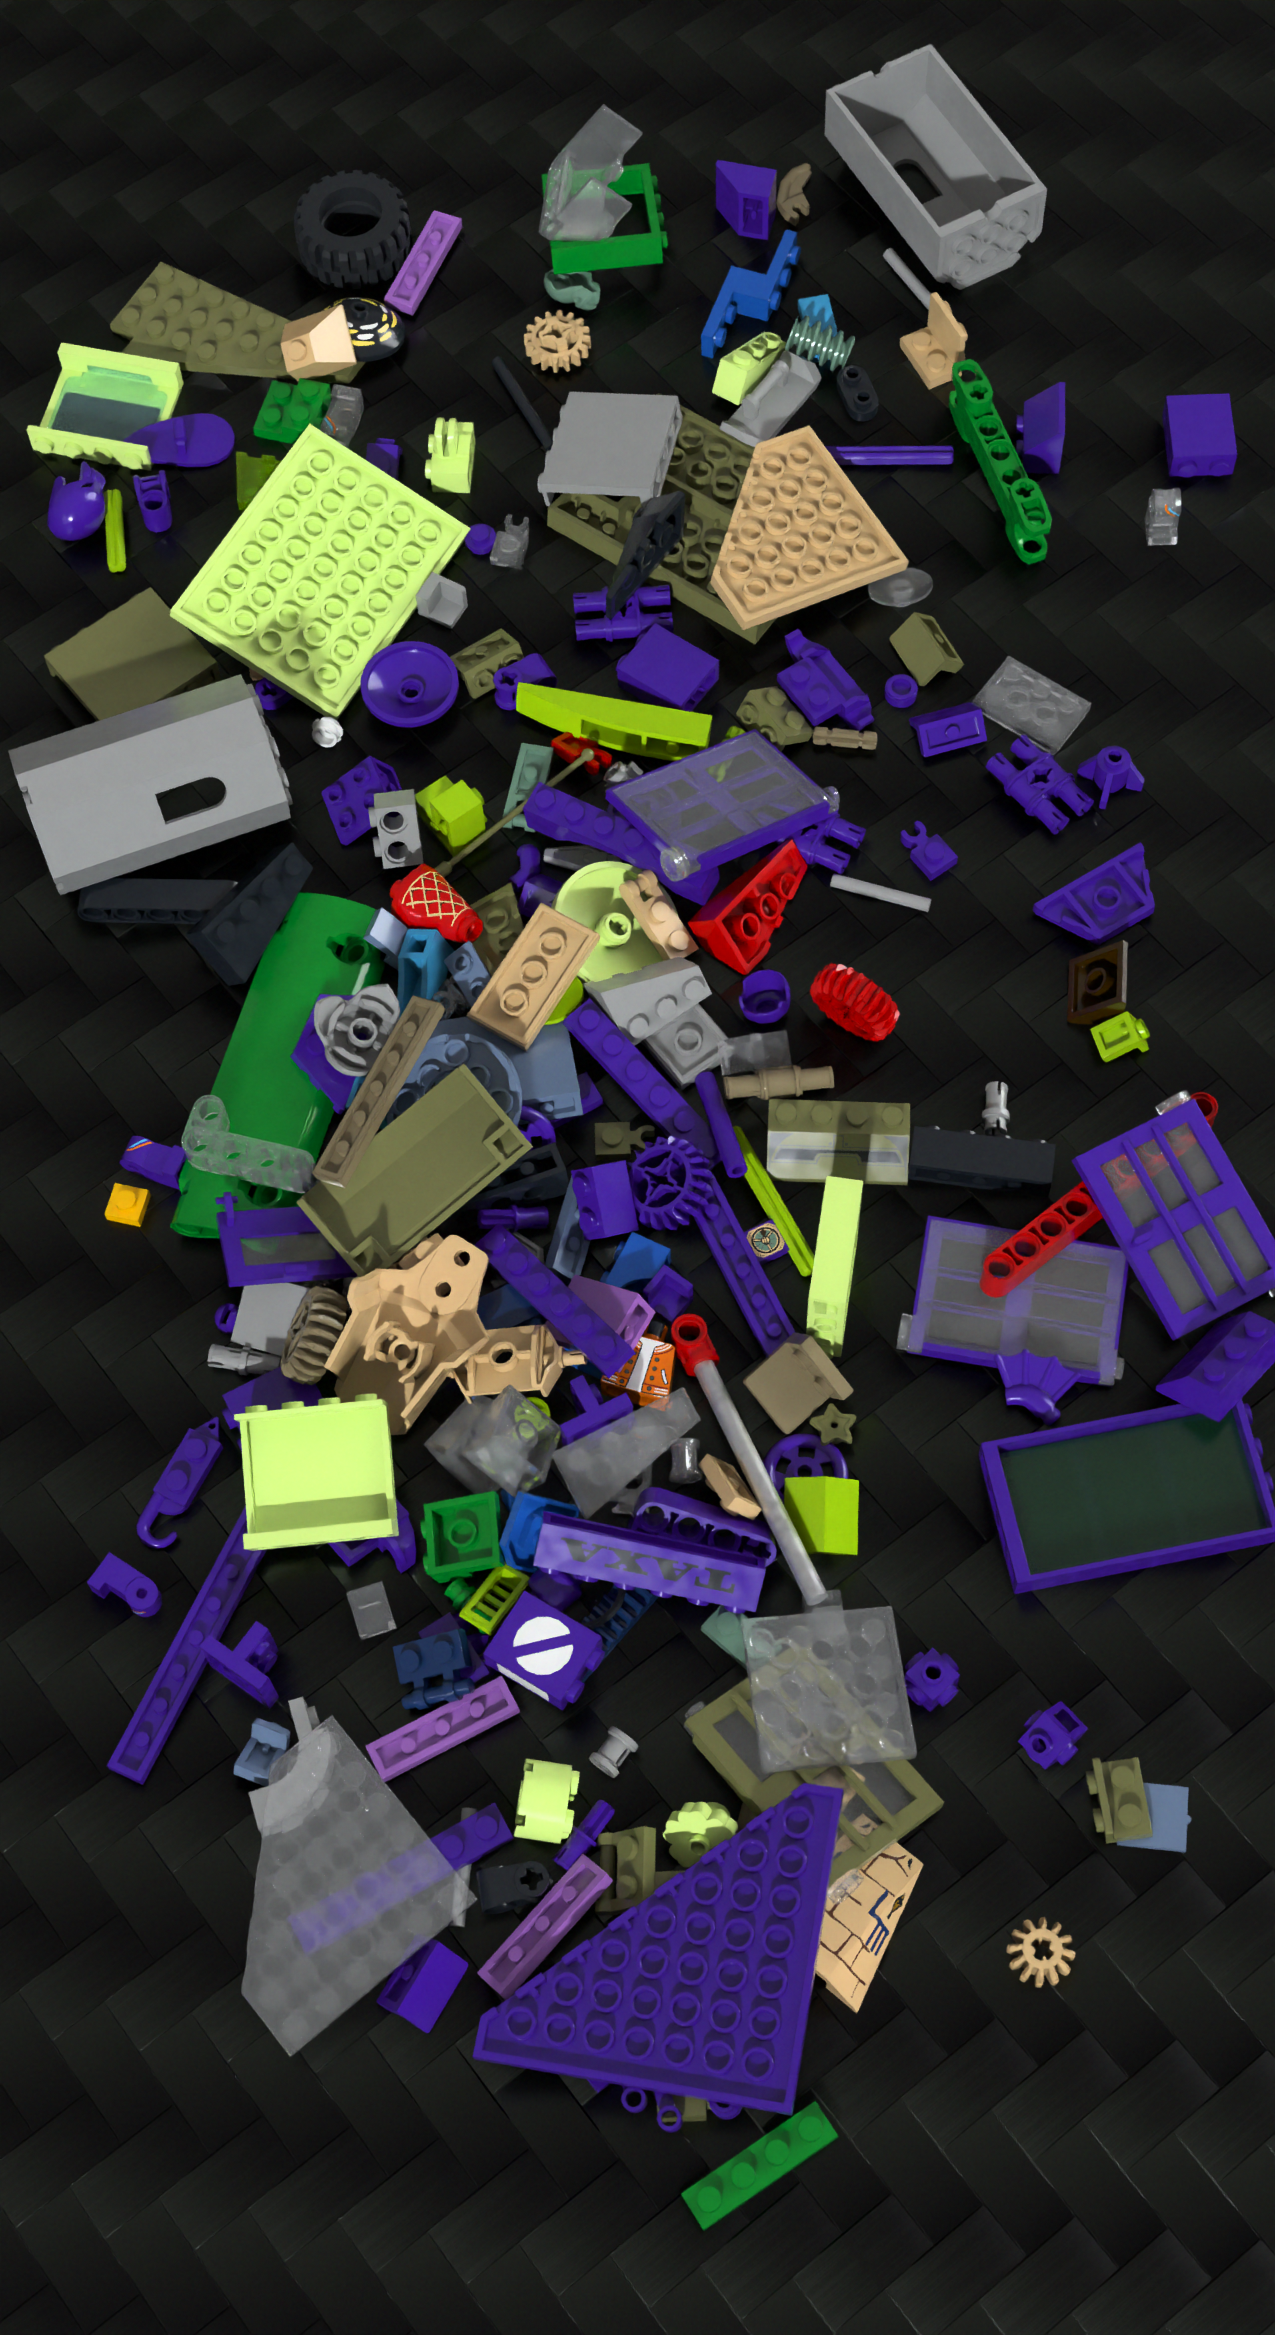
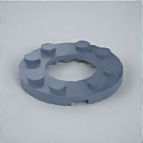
M467 1033L466 1035H438L430 1038L390 1107L389 1113L386 1114L387 1123L390 1124L425 1095L437 1079L446 1073L454 1071L464 1063L472 1074L479 1078L486 1091L517 1127L522 1110V1088L519 1076L507 1055L489 1041Z

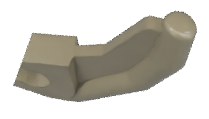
M808 163L792 168L781 180L777 194L776 205L785 220L794 226L799 223V214L796 212H801L805 216L809 214V203L802 191L811 177V166Z

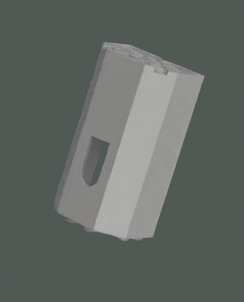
M931 44L914 50L896 60L887 62L883 65L879 74L874 75L872 71L862 73L851 80L826 90L825 136L936 281L941 283L949 282L953 287L962 290L1013 266L1021 257L1018 251L1028 240L1034 242L1041 234L1047 188ZM904 163L916 165L940 196L921 204L894 168Z
M240 674L8 751L31 822L60 895L291 818L289 805H292L293 802L288 787H290L284 768L281 767L278 759L280 754L274 737L271 736L268 725L265 724L262 716L264 711L252 683L246 685ZM206 777H215L224 783L225 795L218 804L166 822L164 821L155 794Z

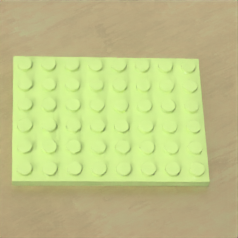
M309 424L170 610V617L320 714L338 720L360 689L361 676L368 661L377 652L391 645L416 610V594L432 572L438 575L442 573L464 542V538L471 528Z

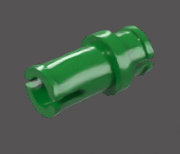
M460 1577L448 1586L445 1595L453 1601L452 1607L459 1613L477 1589L475 1586L469 1587L465 1580ZM478 1609L474 1611L489 1622L492 1619ZM479 1629V1632H480L481 1634H485L484 1631H482L481 1629Z

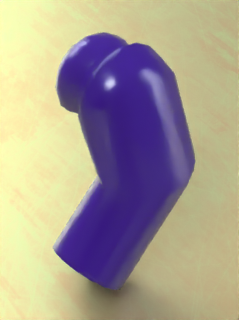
M523 844L517 850V856H520L521 869L508 879V883H512L516 892L523 889L526 880L541 872L540 852L532 844Z

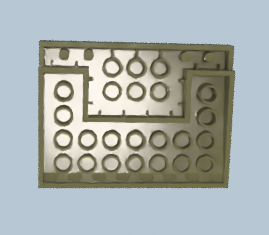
M680 405L683 420L660 496L677 491L685 493L683 538L645 582L652 586L669 584L671 597L756 644L777 618L742 630L710 584L755 447L743 443L720 430V426ZM563 493L548 507L547 526L618 565L632 526L633 517L637 510L642 507L640 496Z

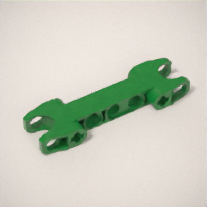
M972 359L956 362L953 364L951 375L956 390L950 392L949 408L959 434L964 441L970 443L1005 517L1006 534L1019 558L1027 564L1045 560L1048 544L1044 534L1050 533L1052 517L1038 484L1028 478L992 402L993 390L987 376L979 364ZM963 370H969L976 377L970 382H964L958 373ZM1030 540L1036 541L1040 551L1029 553L1025 551L1023 544Z

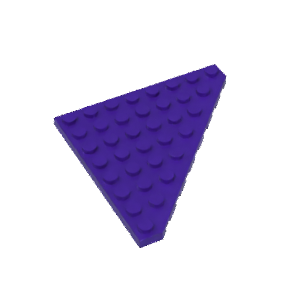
M803 1783L773 1808L771 1806L747 1823L743 1830L729 1840L725 1839L700 1857V1861L682 1874L678 1873L657 1888L654 1894L636 1907L632 1906L608 1924L607 1928L592 1939L585 1940L567 1953L556 1965L543 1974H538L517 1989L513 1996L496 2008L493 2007L481 2015L473 2058L475 2060L792 2115L844 1796L843 1789Z

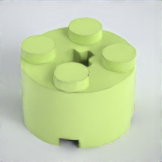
M526 1758L523 1769L525 1770L524 1780H521L515 1824L518 1825H516L514 1830V1837L560 1844L561 1839H568L569 1834H571L574 1810L567 1809L568 1800L573 1801L574 1795L577 1794L580 1772L573 1771L572 1765Z

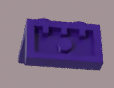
M369 756L322 791V797L341 844L347 846L372 828L370 826L368 807H374V794L402 790L392 766ZM392 811L387 813L386 815L389 817H397L400 815V813Z

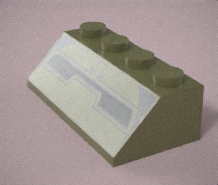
M769 1099L767 1174L771 1181L826 1183V1176L861 1180L863 1184L907 1185L910 1103Z

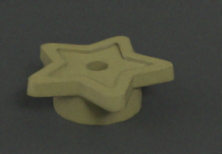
M830 1403L824 1415L811 1418L809 1423L818 1430L822 1446L841 1442L851 1444L852 1436L849 1428L856 1421V1416L854 1414H842L833 1403ZM832 1423H835V1424L837 1425V1427H836V1428H832V1427H831V1424H832Z

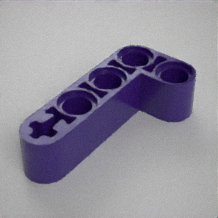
M658 1487L646 1488L639 1494L626 1529L764 1557L765 1567L774 1561L777 1553L776 1538L769 1524L757 1519L751 1520L741 1514L733 1516L723 1508ZM649 1506H658L662 1511L650 1514L645 1509ZM690 1517L698 1522L694 1525H684L680 1521ZM721 1529H728L733 1532L726 1537L716 1534Z

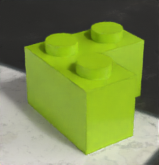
M445 775L415 794L419 818L453 857L486 832L485 823L487 818L483 812L484 799L476 788L470 789L463 780L453 784Z

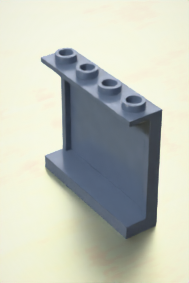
M468 1017L438 1022L430 1038L443 1034L466 1035L467 1033L489 1041L504 1052L514 1065L519 1076L523 1106L538 1110L548 1120L583 1115L569 1031L563 1025V1021L544 1025L527 1052L470 1021ZM451 1072L446 1073V1074H444L443 1076H441L439 1079H437V1080L435 1081V1085H437L441 1080H443V1079H444L447 1075H449ZM519 1119L518 1125L529 1124L528 1121Z

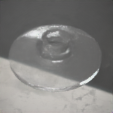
M906 568L904 571L869 583L868 592L871 599L879 604L905 607L927 597L932 591L933 581L930 575L922 570Z

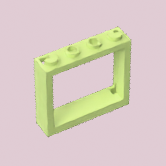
M826 1176L808 1298L806 1334L811 1335L828 1358L831 1359L833 1356L841 1357L858 1240L863 1181Z

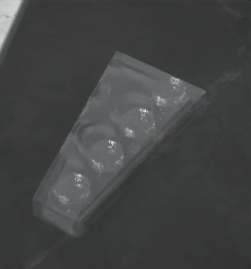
M682 1387L553 1452L551 1455L584 1519L587 1520L701 1419L685 1388Z

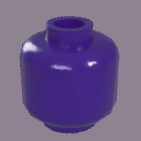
M538 1569L528 1580L529 1587L532 1590L530 1594L560 1612H564L582 1595L580 1585L584 1581L578 1579L576 1574L561 1572L559 1575H553Z

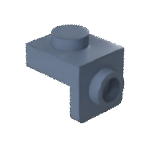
M256 1718L252 1724L251 1738L235 1762L233 1774L265 1787L270 1786L288 1756L290 1731L277 1723Z

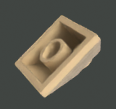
M341 304L284 325L280 343L287 372L298 382L300 378L313 380L357 364L344 307Z

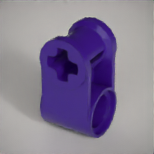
M161 470L157 475L141 478L138 475H134L136 495L146 528L153 532L167 530L171 526L173 518L165 471Z
M533 653L527 655L522 660L496 671L493 679L494 686L497 689L495 692V702L504 710L516 709L518 682L555 688L558 679L540 654Z

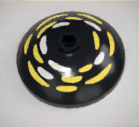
M362 297L344 298L330 303L319 311L321 312L340 304L344 307L357 362H370L386 358L398 351L405 340V324L402 318L392 308L377 300Z

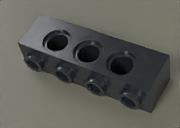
M555 1142L526 1152L434 1229V1233H438L443 1237L477 1225V1213L479 1210L508 1209L511 1204L526 1208L566 1194L569 1185L567 1170Z

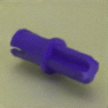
M511 1204L508 1209L479 1210L477 1213V1225L480 1229H493L500 1223L503 1227L509 1229L511 1233L517 1232L518 1229H546V1225L549 1223V1214L545 1206L523 1208Z
M598 1800L578 1828L572 1826L573 1832L552 1860L568 1871L582 1854L586 1855L592 1846L596 1848L597 1843L595 1839L614 1815V1808L604 1800Z

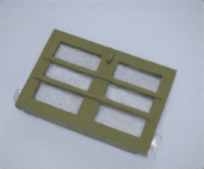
M802 1641L796 1643L706 1706L700 1701L693 1705L685 1714L687 1720L684 1723V1728L692 1736L694 1745L756 1817L771 1806L773 1808L803 1783L843 1789L844 1796L828 1889V1898L834 1905L844 1901L862 1884L864 1877L859 1873V1869L941 1809L944 1801Z

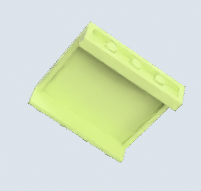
M361 1394L355 1396V1402L341 1403L340 1398H323L318 1400V1406L304 1407V1402L295 1401L282 1403L281 1410L268 1411L267 1405L245 1407V1413L234 1414L235 1420L240 1422L248 1529V1534H243L245 1550L256 1551L399 1536L388 1402L383 1399H377V1394Z

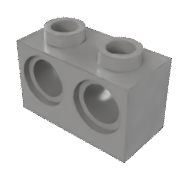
M414 789L374 794V807H368L370 826L377 827L378 836L373 837L375 857L382 856L384 869L424 864ZM392 811L400 813L397 817H389L386 814ZM397 841L404 843L400 847H394L390 844Z

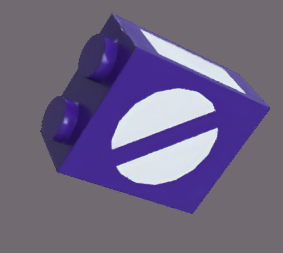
M524 1590L484 1651L483 1656L488 1666L563 1711L568 1702L573 1704L579 1698L585 1685L582 1682L589 1669L594 1672L598 1668L605 1655V1651L602 1650V1636Z

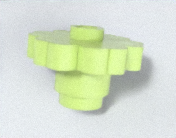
M686 1802L681 1811H673L666 1822L663 1837L672 1844L669 1849L670 1855L677 1859L681 1866L690 1868L700 1861V1857L725 1839L729 1840L736 1835L735 1832L738 1824L730 1817L729 1811L719 1803Z

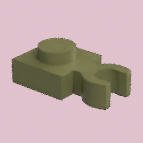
M630 1122L595 1123L596 1161L631 1159V1150L644 1152L645 1143L642 1139L655 1136L654 1126L644 1125L636 1131H630Z

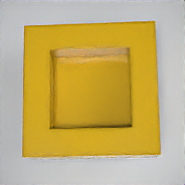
M115 1183L105 1211L106 1219L141 1227L151 1197L149 1190Z

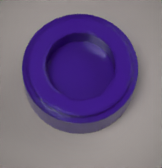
M905 674L894 675L886 682L885 699L894 707H908L917 698L918 685L911 676Z

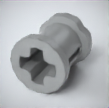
M611 1726L608 1730L609 1736L599 1750L590 1755L589 1760L605 1774L615 1778L619 1773L618 1768L630 1752H635L638 1749V1745L623 1731Z

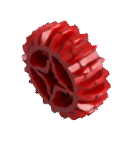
M830 963L825 965L823 970L819 971L813 979L814 982L810 986L811 989L809 991L813 1002L818 1005L819 1010L827 1015V1018L835 1021L836 1025H840L846 1031L854 1033L856 1037H863L865 1040L876 1042L884 1040L887 1034H890L894 1029L900 1015L896 1003L892 1001L890 995L883 991V987L876 985L873 980L865 977L863 973H858L852 967L847 968L843 964Z

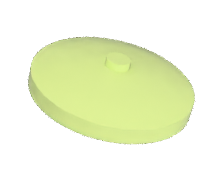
M596 862L575 872L564 882L555 895L552 909L600 935V940L576 975L581 982L602 981L612 978V975L618 973L627 974L641 970L643 966L663 961L619 891L621 884L628 880H636L637 875L643 870L622 862ZM658 882L659 888L661 889L666 899L678 915L675 905L671 900L670 896ZM642 891L640 897L645 902L648 898Z

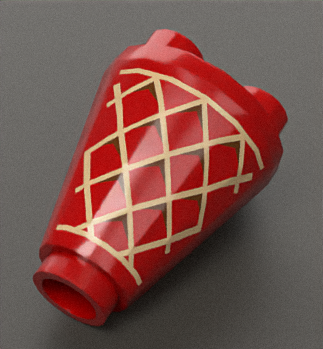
M420 864L403 880H397L391 887L390 897L393 898L391 914L408 929H437L444 939L464 943L468 940L473 943L480 936L483 930V922L479 919L478 914L438 871L427 864Z

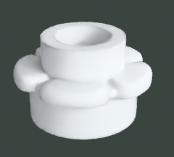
M322 717L320 720L316 719L312 724V737L317 744L323 747H333L343 736V729L334 718Z

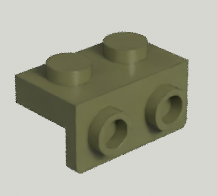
M777 686L750 690L736 712V716L748 731L756 729L780 752H782L785 745L809 741L813 734L812 728L805 721L803 715L795 709L786 698L785 693Z

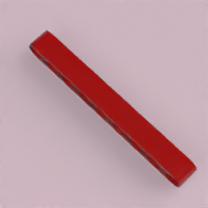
M1198 1092L1189 1096L1178 1105L1180 1106L1195 1099L1212 1128L1218 1111V1103L1213 1096L1208 1093ZM1187 1123L1164 1134L1177 1158L1197 1143ZM1170 1132L1177 1133L1180 1136L1172 1135ZM1154 1139L1134 1149L1150 1179L1169 1165ZM1145 1152H1151L1155 1156L1148 1155ZM1125 1154L1100 1167L1120 1203L1142 1187ZM1120 1172H1127L1130 1174V1176L1123 1175ZM1083 1181L987 1256L979 1280L980 1288L986 1295L997 1298L1008 1294L1103 1218ZM1069 1211L1077 1212L1081 1216L1072 1215ZM1043 1232H1052L1055 1236H1048ZM1017 1252H1025L1029 1254L1030 1257H1023L1019 1255ZM998 1272L1004 1275V1277L998 1278L991 1273Z

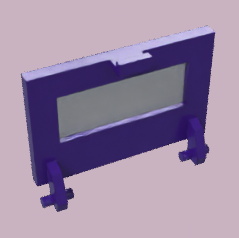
M223 1192V1197L215 1198L216 1205L223 1204L224 1212L216 1214V1221L229 1287L357 1277V1274L300 1207L234 1211L233 1203H238L237 1196H232L231 1192Z

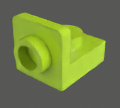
M1128 1011L1090 1029L1101 1058L1105 1062L1115 1059L1135 1048H1139L1142 1052L1149 1050L1146 1038L1150 1037L1144 1021L1141 1018L1137 1020Z

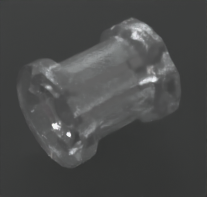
M679 1438L669 1441L667 1443L668 1451L672 1453V1471L669 1473V1481L689 1484L701 1480L702 1472L697 1466V1451L700 1450V1441L692 1438Z

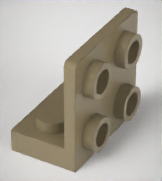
M795 1332L743 1379V1383L784 1434H790L829 1397L845 1400L854 1391L811 1335Z

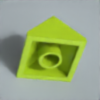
M828 1476L784 1478V1507L807 1553L857 1555L859 1480Z

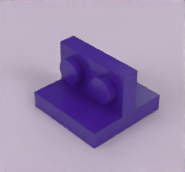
M583 1375L570 1381L572 1403L578 1416L560 1425L563 1450L570 1462L635 1430L633 1404L627 1393L604 1403L594 1383L588 1385Z
M256 1621L233 1651L208 1634L199 1647L210 1666L270 1709L279 1696L265 1673L275 1664L278 1657L276 1653L279 1649L269 1630Z

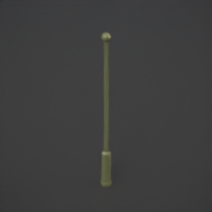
M590 748L584 749L577 760L546 783V785L550 787L555 786L582 763L593 760L594 751ZM528 799L451 860L443 861L434 869L443 877H446L452 872V867L521 813Z

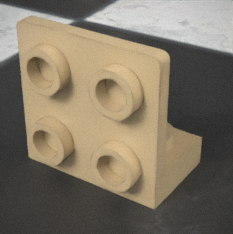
M935 292L930 294L927 327L901 337L900 347L928 389H932L952 380L953 364L965 360V341H967L968 337L964 325L958 323L952 315L948 302L943 301L939 294Z

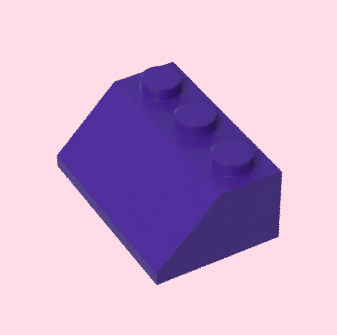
M1251 1311L1218 1321L1157 1384L1156 1391L1220 1422L1274 1364L1275 1323Z

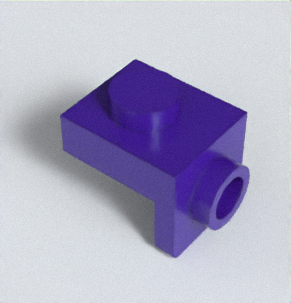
M377 438L376 444L367 443L366 461L398 481L399 457L402 455L403 449L399 445H395V440Z

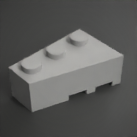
M680 956L643 966L638 971L627 974L618 973L612 975V978L583 983L590 999L634 1046L712 994L699 966Z

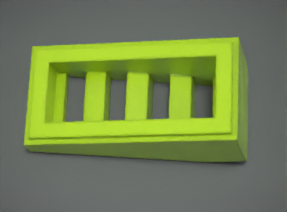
M506 1562L505 1566L494 1568L461 1610L459 1616L491 1636L505 1621L524 1590L526 1592L530 1591L528 1583L530 1577L508 1566ZM501 1584L513 1592L510 1594L498 1587V1585ZM491 1592L495 1593L496 1595L500 1596L506 1601L504 1603L501 1602L497 1598L490 1595ZM485 1600L486 1602L495 1606L499 1610L495 1612L491 1608L482 1604V1602ZM478 1609L492 1619L489 1622L474 1611Z

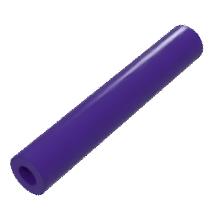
M702 1072L695 1077L694 1082L725 1170L731 1178L741 1177L747 1172L748 1168L718 1084L712 1072Z

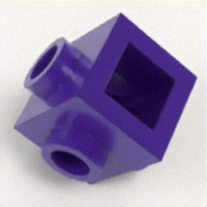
M934 1648L926 1655L919 1652L905 1666L907 1672L903 1685L905 1686L906 1693L916 1704H922L929 1712L939 1703L945 1706L959 1691L956 1688L960 1678V1674L957 1672L959 1668L955 1661L946 1653L940 1655ZM931 1670L937 1679H930L926 1674Z
M1060 1701L1044 1712L1038 1710L1024 1724L1027 1732L1018 1742L1026 1749L1028 1756L1046 1770L1057 1761L1061 1765L1069 1761L1078 1751L1074 1744L1088 1728Z

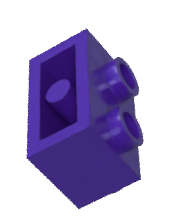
M626 1160L571 1171L572 1187L576 1195L580 1215L579 1224L583 1231L584 1241L639 1230Z

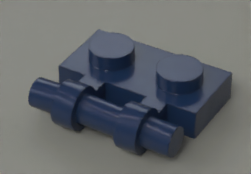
M455 1629L393 1647L400 1684L412 1682L414 1684L413 1693L402 1696V1705L405 1710L413 1708L425 1710L433 1707L434 1703L444 1700L450 1703L459 1701L463 1698V1695L475 1691L473 1680L471 1678L461 1680L459 1671L460 1669L472 1666L465 1629ZM443 1674V1684L432 1688L430 1677Z

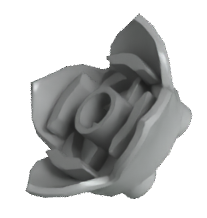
M388 984L367 986L359 990L350 1000H344L339 996H328L317 1001L314 1009V1026L324 1045L327 1061L337 1071L345 1075L367 1076L399 1020V1001ZM360 1032L367 1035L364 1041L356 1038Z

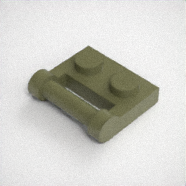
M642 1826L615 1833H600L596 1841V1847L600 1848V1868L612 1878L613 1882L600 1895L599 1900L595 1901V1914L602 1916L623 1914L632 1906L636 1907L654 1894L656 1828ZM616 1849H617V1853H618V1861H617V1885H616L617 1899H615V1856H616Z

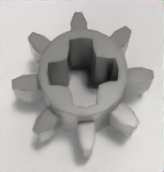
M619 761L606 772L604 780L607 784L605 787L609 789L641 776L643 771L633 761L628 765Z

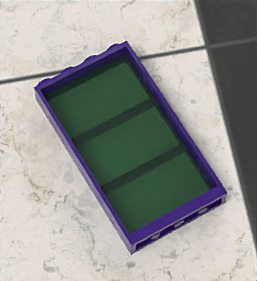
M1241 1398L1220 1422L1183 1404H1177L981 1443L978 1456L1014 1594L1275 1542V1507L1271 1494H1273V1482L1269 1472L1263 1471L1260 1459H1263V1449L1259 1438H1254L1250 1425L1253 1424V1417L1249 1404H1243Z

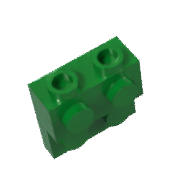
M300 378L298 385L272 380L253 427L254 435L256 437L295 444L309 424L324 433V419L327 413L333 411L335 404V395L331 394L330 384Z
M495 1491L424 1504L425 1517L421 1518L420 1526L422 1535L427 1542V1553L423 1554V1564L427 1575L431 1576L436 1582L454 1581L460 1577L463 1579L474 1577V1572L505 1566L504 1556L499 1545L502 1537L499 1495Z

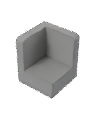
M434 572L430 574L416 594L419 615L447 628L454 627L468 606L465 587Z

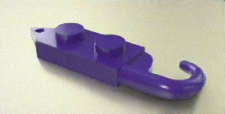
M218 1417L211 1419L195 1430L189 1428L154 1487V1493L139 1516L136 1525L137 1535L146 1546L155 1549L165 1548L176 1539L177 1532L175 1531L163 1539L154 1538L150 1533V1527L159 1512L166 1515H178L190 1506L223 1450V1446L220 1443V1420Z

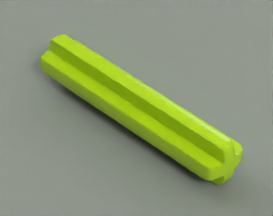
M118 489L107 490L104 493L107 563L111 572H123L126 568L122 496Z

